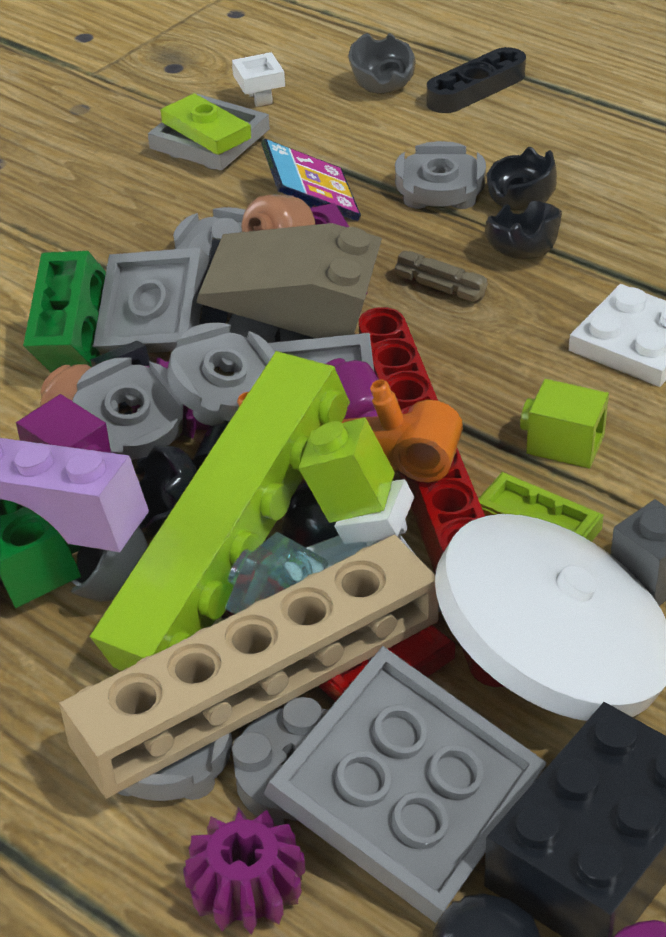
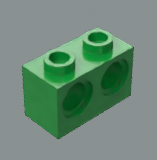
M89 251L41 253L23 346L50 372L63 365L87 364L92 367L90 359L100 356V352L93 347L106 271Z
M0 499V579L15 608L81 577L72 554L82 550L81 546L68 544L48 521L34 511L15 502Z

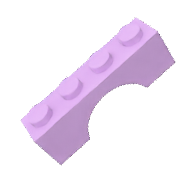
M0 438V499L15 502L34 511L48 521L68 544L121 552L148 514L149 509L129 455Z

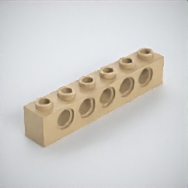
M395 534L372 546L364 547L354 555L320 572L310 574L302 581L266 599L256 601L248 608L211 627L203 628L193 636L155 655L145 657L135 665L95 685L87 686L77 694L59 702L68 744L107 799L373 657L382 646L388 649L438 622L439 603L436 596L435 574Z

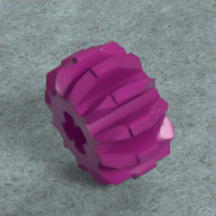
M239 807L235 812L233 821L229 823H224L211 816L207 826L208 835L191 836V844L188 847L190 858L185 860L186 866L183 868L185 885L190 889L194 908L198 911L199 916L214 914L215 923L222 932L236 920L242 921L244 928L251 935L256 927L257 919L265 917L279 925L284 915L283 905L298 904V899L302 893V874L305 873L304 853L300 852L299 846H296L295 834L291 831L290 824L274 826V820L267 810L254 820H247V817Z

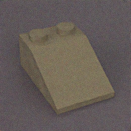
M334 223L223 234L199 291L197 303L313 338L352 335L356 330L382 238L367 234L362 229L356 227H344Z

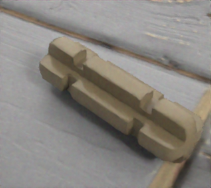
M402 251L398 256L395 266V272L400 277L411 281L412 279L416 280L420 284L451 295L452 293L456 294L459 298L471 302L481 301L488 285V281L484 276L473 272H465L464 269L432 258H425V256L412 251Z

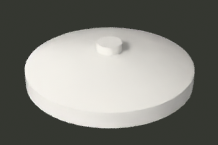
M497 514L477 518L464 525L453 536L442 554L436 569L435 588L439 607L446 623L460 645L483 670L503 686L543 709L588 721L603 702L634 717L646 710L665 688L666 618L645 586L621 562L604 549L583 536L554 523L514 514Z

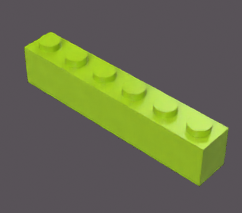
M275 351L89 636L114 668L123 671L135 665L141 659L155 655L193 636L203 628L211 627L215 620L225 613L231 594L246 570L251 568L257 561L263 542L276 521L286 514L291 497L304 478L298 468L311 431L332 421L342 422L346 415L350 401L334 366Z

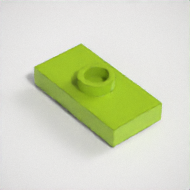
M195 93L160 109L162 123L217 155L252 138L251 124Z
M501 472L478 498L485 516L514 514L538 518L569 529L591 542L600 533L603 526V514L504 472Z

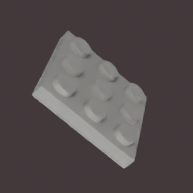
M382 646L272 777L264 795L414 908L437 923L485 854L486 837L534 783L547 762Z

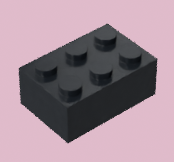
M606 702L601 704L486 837L484 887L500 897L508 898L533 915L534 919L562 937H614L622 928L636 923L666 883V736Z

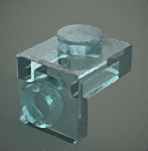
M276 532L253 552L246 549L237 558L228 577V582L233 584L234 588L225 609L236 614L248 608L256 601L266 599L302 581L308 575L328 568V561Z

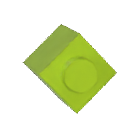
M544 379L536 398H527L521 414L520 429L527 431L526 454L590 469L605 435L609 393Z
M366 417L344 423L332 421L320 426L316 430H312L298 468L329 523L384 511L395 474Z

